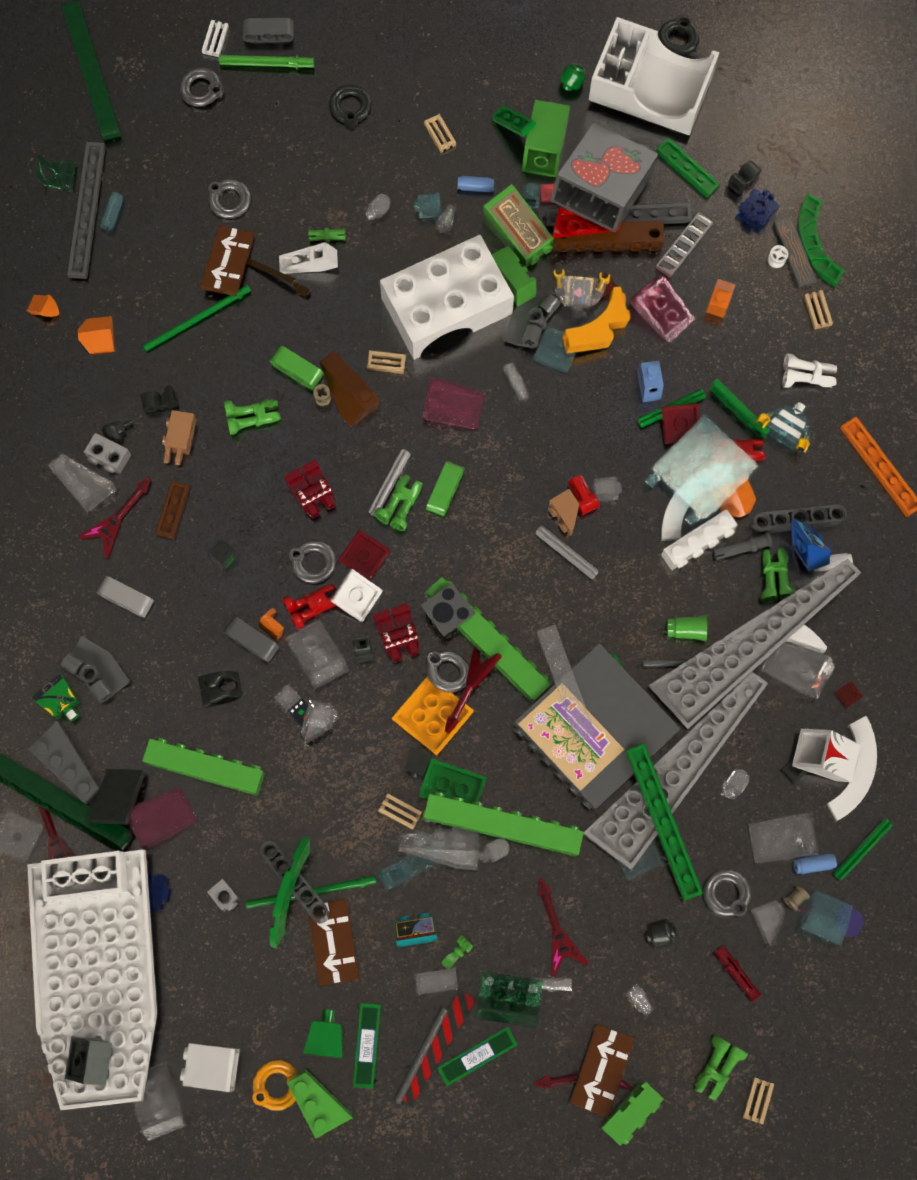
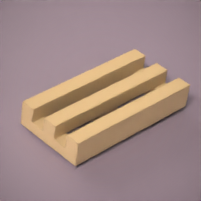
M440 114L424 121V126L440 153L444 149H450V146H456V141ZM436 120H438L439 124L441 125L443 131L449 139V142H447L444 138L442 132L440 131L438 125L435 122ZM429 123H431V124L433 125V127H434L435 131L437 132L439 138L441 139L443 145H441L439 139L437 138L436 134L434 133V131H433V129H432V127L430 126Z
M823 290L817 293L805 294L804 300L814 330L832 326L833 322ZM817 297H819L820 304H821V307H822V310H823V313H824V316H825V319H826V323H825V320H824V317H823V314H822V311H821V308H820L819 301H818V298H817ZM812 298L821 324H818L814 309L810 300Z
M369 350L367 370L404 374L406 354ZM372 356H373V357L390 358V359H399V360H401V362H398V361H390V360H385V359H383V360H380V359H372Z
M388 793L378 812L412 830L422 814L420 810ZM391 800L417 814L416 817L388 803V801ZM385 807H388L396 811L397 813L409 818L413 821L412 824L384 810Z
M753 1077L742 1118L760 1124L764 1123L774 1087L773 1083ZM757 1083H759L761 1085L754 1106L752 1116H749ZM765 1086H768L760 1117L758 1119L756 1117L760 1107Z

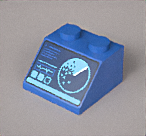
M796 519L791 520L792 547L807 570L812 571L829 565L832 552L829 545H825L821 533H817L812 525Z

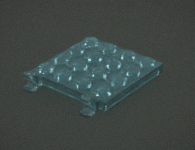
M704 414L651 468L655 473L650 475L645 481L653 488L662 479L695 511L685 519L693 527L700 518L706 521L759 468V465Z

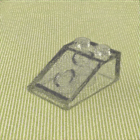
M320 620L285 637L314 689L349 671L343 655Z
M785 641L766 659L761 671L802 694L818 699L835 666L830 656Z
M803 813L748 824L755 864L819 855L812 815Z
M165 1062L149 1068L143 1101L134 1102L140 1131L147 1141L187 1126L168 1063Z

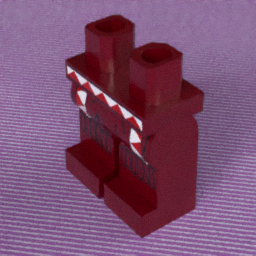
M316 459L302 466V473L298 468L284 476L286 484L304 513L307 512L312 519L321 514L317 506L324 504L327 510L336 506L333 490Z
M408 603L391 608L397 626L396 629L389 609L373 614V620L386 655L389 654L392 662L401 660L400 650L406 648L410 656L419 654V638Z

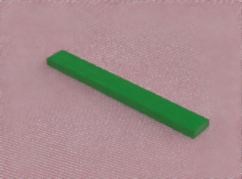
M645 743L626 750V755L683 901L703 894Z

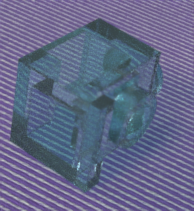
M534 183L522 184V198L524 200H536L526 201L530 208H539L541 185Z
M436 192V194L418 195V200H414L415 212L419 211V218L441 217L439 192Z

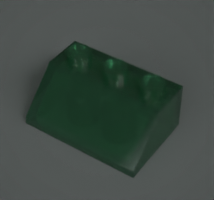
M482 971L476 1019L536 1028L543 981Z

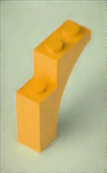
M621 286L613 288L609 295L606 310L597 319L581 327L565 330L562 339L566 354L608 348L614 339L612 329L626 327L630 320V312L626 309V296L622 293Z

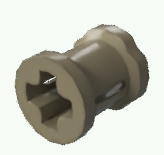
M324 384L317 385L313 391L316 403L319 406L328 405L331 402L329 387Z
M796 885L795 890L783 899L796 912L798 906L805 899L808 900L810 896L800 885Z

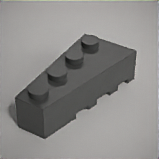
M56 721L29 750L77 797L89 806L97 798L100 786L62 724Z

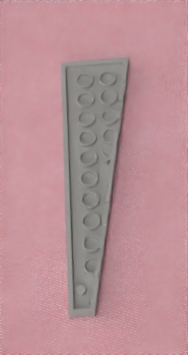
M846 559L775 606L717 641L709 648L695 655L687 662H684L676 669L651 683L648 687L678 720L689 729L858 577L861 572L849 559Z
M751 672L654 765L672 814L768 683L755 673ZM637 782L583 833V835L630 870H632L657 836Z

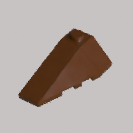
M332 351L319 361L339 415L350 428L380 406L379 397L335 351Z

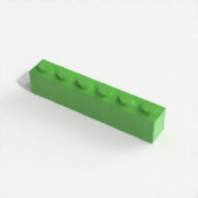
M156 737V740L149 739L143 758L145 764L258 796L265 774L260 766L250 764L249 767L244 766L242 761L231 759V761L223 760V756L215 753L209 756L204 754L205 751L193 748V751L185 749V745L180 743L170 745L167 744V740Z

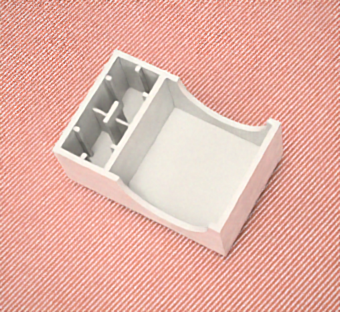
M617 17L592 76L589 100L690 136L712 80L719 52L712 51L709 56L701 59L679 56L668 50L658 38V31Z
M481 235L380 280L381 298L413 360L419 358L422 351L431 342L446 333L461 328H470L475 332L513 313L514 296Z

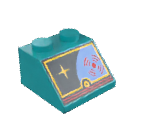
M429 913L418 914L416 919H410L409 916L399 917L398 921L394 922L397 947L438 941L434 916H430Z

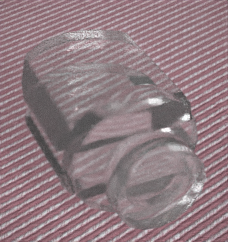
M379 194L367 207L368 210L365 213L367 218L370 220L381 218L390 209L391 201L389 197L384 194Z
M740 769L735 770L726 781L723 794L732 800L735 796H739L749 783L748 774Z
M496 839L483 847L484 852L479 853L480 859L484 864L488 860L491 863L498 861L509 853V844L504 839Z

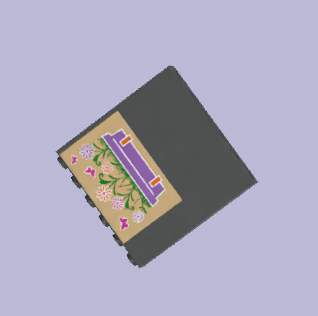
M600 643L513 723L515 732L520 737L524 735L529 741L527 743L533 751L537 750L542 755L540 757L547 766L551 765L555 769V775L560 780L564 779L569 784L567 786L574 795L578 794L583 799L581 801L588 810L592 809L593 811L634 774L626 755V750L645 743L651 758L680 730L676 723Z

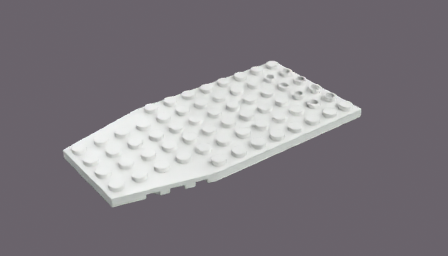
M146 850L113 851L43 860L41 863L28 864L36 1029L42 1041L41 1046L47 1058L49 1073H51L53 1078V1087L60 1110L143 1101L157 1019ZM71 1036L112 1042L113 1053L109 1061V1077L106 1080V1085L81 1084L65 1079Z

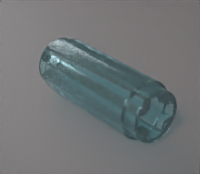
M111 192V195H109L100 221L101 228L112 231L123 203V196L121 194Z

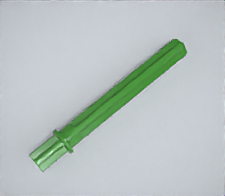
M219 55V64L291 67L298 70L299 67L314 68V58L299 57L298 55L296 57Z

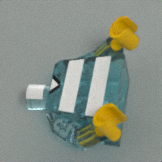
M797 402L793 408L785 405L783 408L778 407L765 414L762 413L755 421L756 423L761 422L763 424L762 428H765L767 425L770 429L768 435L792 450L795 447L796 449L802 447L804 452H806L810 445L808 418L803 415L806 406L800 402Z

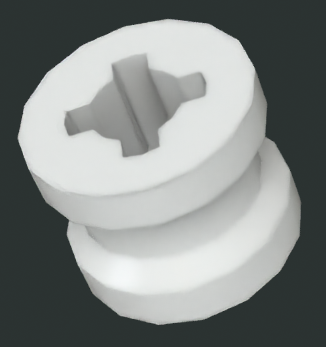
M781 245L774 246L768 256L769 265L773 268H781L788 258V250Z

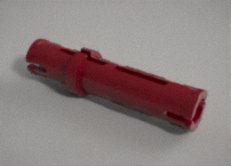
M725 945L714 951V954L717 955L725 966V971H729L750 1001L753 1002L758 999L762 994L739 966V961L732 957Z

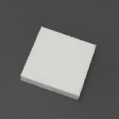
M350 569L330 601L359 622H363L383 590L355 570Z

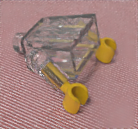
M556 269L553 271L555 276L554 291L564 306L572 307L571 318L582 319L583 308H591V306L596 305L603 296L607 284L610 282V274H608L607 278H602L603 272H600L598 281V278L566 276L564 269H562V273L559 275Z

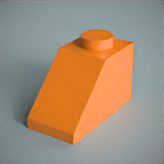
M718 279L706 312L724 318L735 284Z

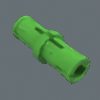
M325 228V230H309V242L346 240V229Z

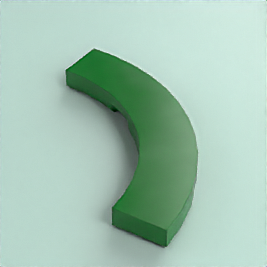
M807 193L799 212L798 234L811 267L821 278L836 287L845 270L834 263L828 255L826 256L821 247L816 229L818 213L824 201Z
M304 837L300 840L291 859L294 862L291 869L285 871L272 914L275 917L274 926L271 925L269 937L270 946L273 948L278 947L285 935L286 917L291 895L302 866L310 853V839Z

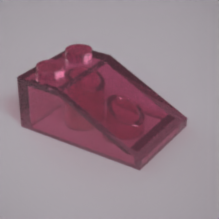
M664 276L654 277L629 299V302L638 314L667 343H670L695 320Z
M430 377L423 409V419L478 430L485 394L449 380Z
M181 787L134 806L129 820V824L141 848L144 850L198 822Z

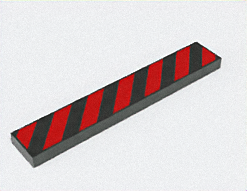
M460 989L447 1009L448 1012L402 1100L411 1107H413L477 999Z

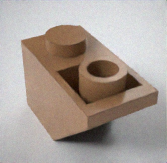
M570 489L552 498L548 509L551 515L559 520L560 529L571 536L574 530L579 503Z

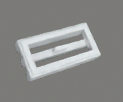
M211 20L202 48L203 54L215 57L221 55L229 28L228 23L222 24L219 21L215 23V20ZM214 28H216V29H215L214 36H213V39H212V42H211L210 49L208 50V47H209V44H210V41H211V37H212ZM220 29H223L216 52H213Z

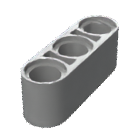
M105 576L96 592L101 597L143 618L146 617L154 603V600L109 576Z

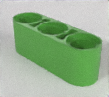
M279 346L269 360L274 367L312 390L324 375L318 367L284 346Z
M446 461L430 496L426 510L443 517L445 516L462 478L464 467Z

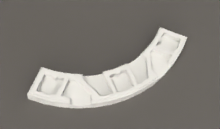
M732 464L703 470L688 479L677 490L665 511L661 528V541L679 540L681 538V526L684 515L700 494L708 489L710 490L714 487L733 482Z
M867 716L848 725L854 742L861 746L852 783L849 782L846 788L834 800L827 803L836 821L848 815L862 801L875 775L877 747L874 732Z

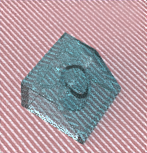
M815 890L800 927L805 931L841 946L849 927L853 906Z

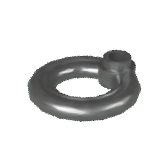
M196 68L183 76L179 92L187 104L199 107L208 105L216 98H220L224 93V89L215 72L207 68ZM198 78H204L210 82L209 92L203 96H195L190 91L191 83Z
M225 179L219 182H212L208 187L210 209L221 218L234 219L240 217L248 210L251 204L249 189L238 180ZM225 190H235L239 193L240 202L236 207L225 208L220 204L219 197L223 195Z
M306 541L289 552L293 573L305 583H322L330 578L335 570V553L329 545L322 541ZM312 551L321 553L325 560L322 570L316 573L306 571L302 564L305 555ZM295 552L300 553V556L295 558L293 557V554Z
M448 650L432 651L428 654L426 658V674L434 687L443 692L450 693L460 691L466 687L469 664L462 655ZM442 662H452L458 667L459 677L455 681H446L439 676L437 668Z
M720 869L712 873L706 880L703 896L707 906L714 913L724 917H741L747 911L751 891L746 878L739 872L731 869ZM723 881L733 882L739 890L738 899L729 905L720 903L715 896L716 886ZM735 906H741L742 911L737 912L735 910Z

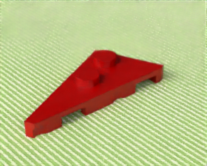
M559 207L552 238L612 231L568 209Z

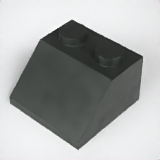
M71 1036L65 1079L81 1084L106 1085V1080L109 1077V1061L113 1053L112 1042Z

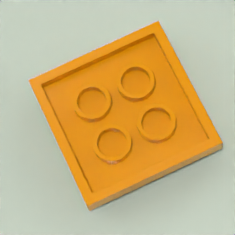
M426 677L392 717V720L437 757L474 713V710L465 704L458 718L459 723L449 734L446 733L447 718L451 717L459 698L453 693L437 689Z

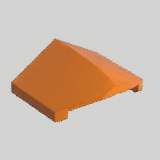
M112 316L88 318L78 328V340L89 354L115 352Z
M747 476L712 491L720 511L723 512L727 509L730 515L734 517H742L750 513L756 501Z

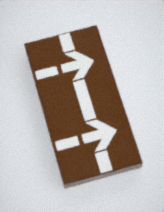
M219 225L200 284L201 289L237 296L255 232Z
M347 899L324 902L329 911V918L326 922L318 924L309 916L319 986L359 980ZM317 909L314 916L321 917L325 912L324 909Z
M596 1024L569 1103L609 1118L635 1038Z

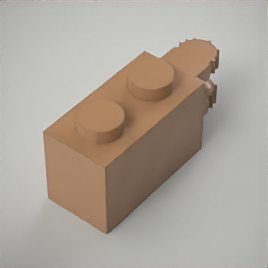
M172 410L171 416L167 417L166 427H168L167 434L164 433L162 444L166 448L164 463L170 462L172 452L177 453L175 465H181L183 454L189 455L196 425V417L193 413Z

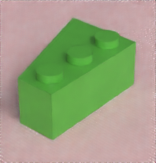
M507 246L492 254L514 296L516 306L518 307L535 298L536 279L534 277L530 278L526 274L528 269L520 265V260L512 249Z
M306 1068L287 1078V1085L315 1138L353 1118L352 1112L344 1107Z
M640 1081L601 1125V1128L618 1145L621 1146L623 1143L626 1145L633 1138L632 1133L637 1128L640 1129L647 1122L646 1118L660 1107V1103L664 1099L647 1082Z

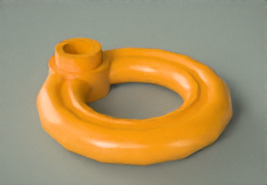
M282 1060L270 1061L264 1064L256 1072L253 1080V1102L272 1111L284 1110L292 1106L296 1100L290 1088L284 1096L274 1098L265 1089V1082L271 1074L281 1073L288 1078L298 1071L290 1063ZM259 1093L264 1095L263 1101L257 1099Z

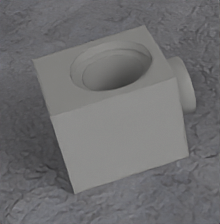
M224 879L207 891L224 912L226 910L231 911L238 905L237 901L240 898ZM228 892L230 895L229 900L221 902V893Z

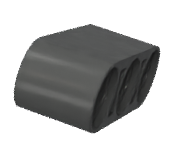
M248 18L243 21V40L245 42H290L294 39V21L290 18Z
M236 616L233 617L223 631L232 640L269 663L280 648L271 639Z

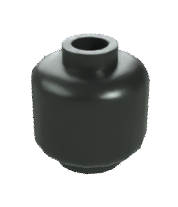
M662 919L649 924L646 936L649 943L652 942L656 948L672 945L674 939L677 938V933L673 922L670 923L667 919Z

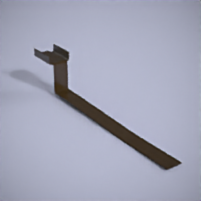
M248 258L246 264L293 284L297 294L306 297L310 293L311 289L304 285H299L295 278Z

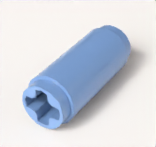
M458 176L457 189L462 191L493 192L494 179L490 177Z
M823 854L794 860L796 874L831 870L837 867L834 854Z

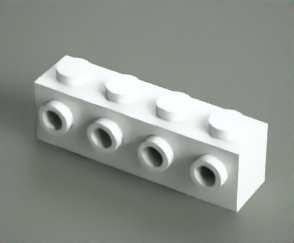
M726 509L666 547L661 556L671 570L677 567L681 568L692 557L695 559L704 553L703 550L709 547L711 549L716 546L720 539L733 535L738 524Z

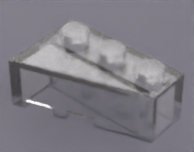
M63 453L48 464L54 475L87 513L117 490L113 482Z

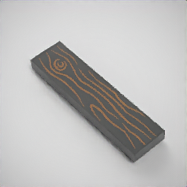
M792 216L774 221L773 224L780 243L788 250L787 261L797 287L815 283L816 278Z

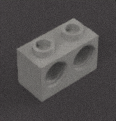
M97 433L93 435L84 451L90 463L94 465L99 463L104 466L103 468L110 473L115 471L119 474L131 456L127 448ZM96 449H103L101 453L94 454ZM113 457H119V459L116 462H111V459Z

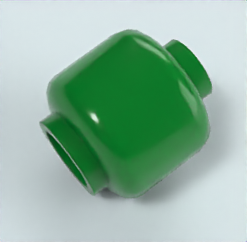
M576 63L567 65L560 76V81L563 83L562 87L570 92L572 90H579L586 79L585 69Z

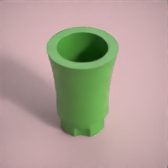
M707 614L668 619L667 636L707 641Z

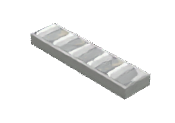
M698 212L656 265V269L671 278L711 228L713 222Z

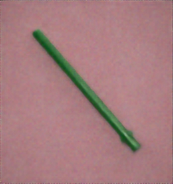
M248 285L238 290L237 296L228 295L142 345L147 352L231 302L242 299V296L249 293L251 289Z
M375 875L364 878L359 876V879L313 887L312 889L317 895L360 886L365 888V885L375 884L376 877ZM306 893L302 898L312 896V894ZM277 895L245 901L246 908L274 904ZM291 895V899H290V900H294L295 897H294L293 895Z

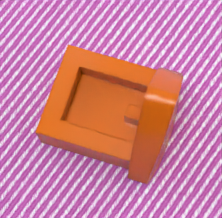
M47 294L34 295L27 308V311L32 315L47 317L59 315V309L51 295Z
M272 608L261 617L259 627L277 641L282 637L284 627L273 618L278 611Z

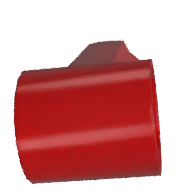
M582 475L576 476L567 482L570 491L579 503L578 510L581 515L600 507L597 497L593 492H590Z

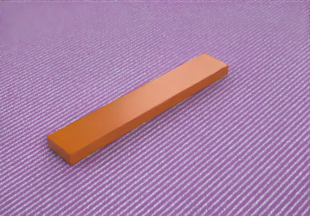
M857 416L843 424L840 429L904 515L908 517L916 512V495Z

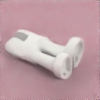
M789 353L785 355L783 369L786 371L782 379L783 388H790L794 382H808L822 387L836 385L835 377L824 376L822 373L835 374L837 366L818 361H804ZM794 369L809 370V371H813V373H812V374H809V373L799 372V371H795Z

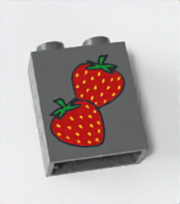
M593 123L558 173L550 201L615 233L648 183L658 153L649 150L642 144H637L618 135L611 129H606Z

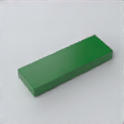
M505 105L491 117L495 123L522 137H525L536 126L534 120Z

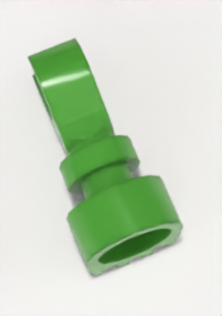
M462 935L456 941L459 946H455L453 948L454 951L441 962L448 970L454 965L459 956L462 957L464 955V951L468 953L473 948L472 944Z

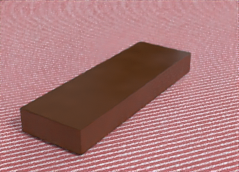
M171 481L155 532L157 536L175 539L190 485Z

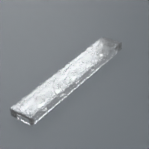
M556 625L538 630L536 633L576 742L596 736Z

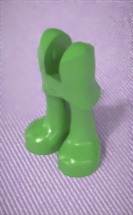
M265 399L259 403H252L246 406H235L230 400L224 401L230 435L236 434L245 427L252 425L258 427L280 420L279 412L265 413V411L278 408L276 400ZM254 413L255 415L253 417L235 419L236 417Z
M406 474L397 481L396 489L391 495L392 497L384 509L377 508L373 514L382 523L388 525L390 522V526L399 531L406 530L408 525L405 521L410 507L414 506L423 485L422 482L416 480L411 490L406 488L410 481V476ZM399 501H403L398 513L391 520Z
M784 547L778 548L777 556L779 562H772L770 549H764L763 573L766 575V587L761 594V602L763 603L778 601L775 572L779 575V594L781 600L796 592L789 583L787 566L789 557Z
M716 1035L712 1037L714 1052L711 1059L706 1064L704 1071L697 1077L695 1083V1090L702 1093L709 1080L714 1082L715 1084L708 1096L714 1101L723 1091L730 1078L728 1076L737 1062L745 1060L748 1056V1053L732 1045L728 1057L718 1073L716 1069L731 1044Z

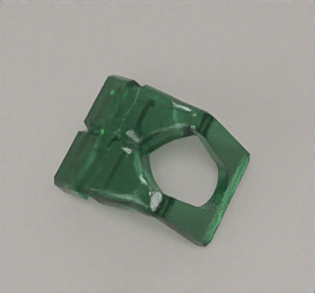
M39 155L36 177L44 186L72 188L76 163L74 160L48 163L42 155ZM41 165L53 170L55 175L45 180L41 173Z

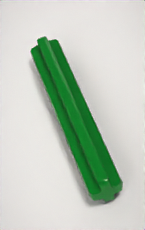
M699 389L662 407L694 404L705 399L706 394L703 389ZM661 407L638 417L637 422L639 426L645 427L662 419Z
M883 819L834 871V876L839 880H843L892 827V823L888 819Z

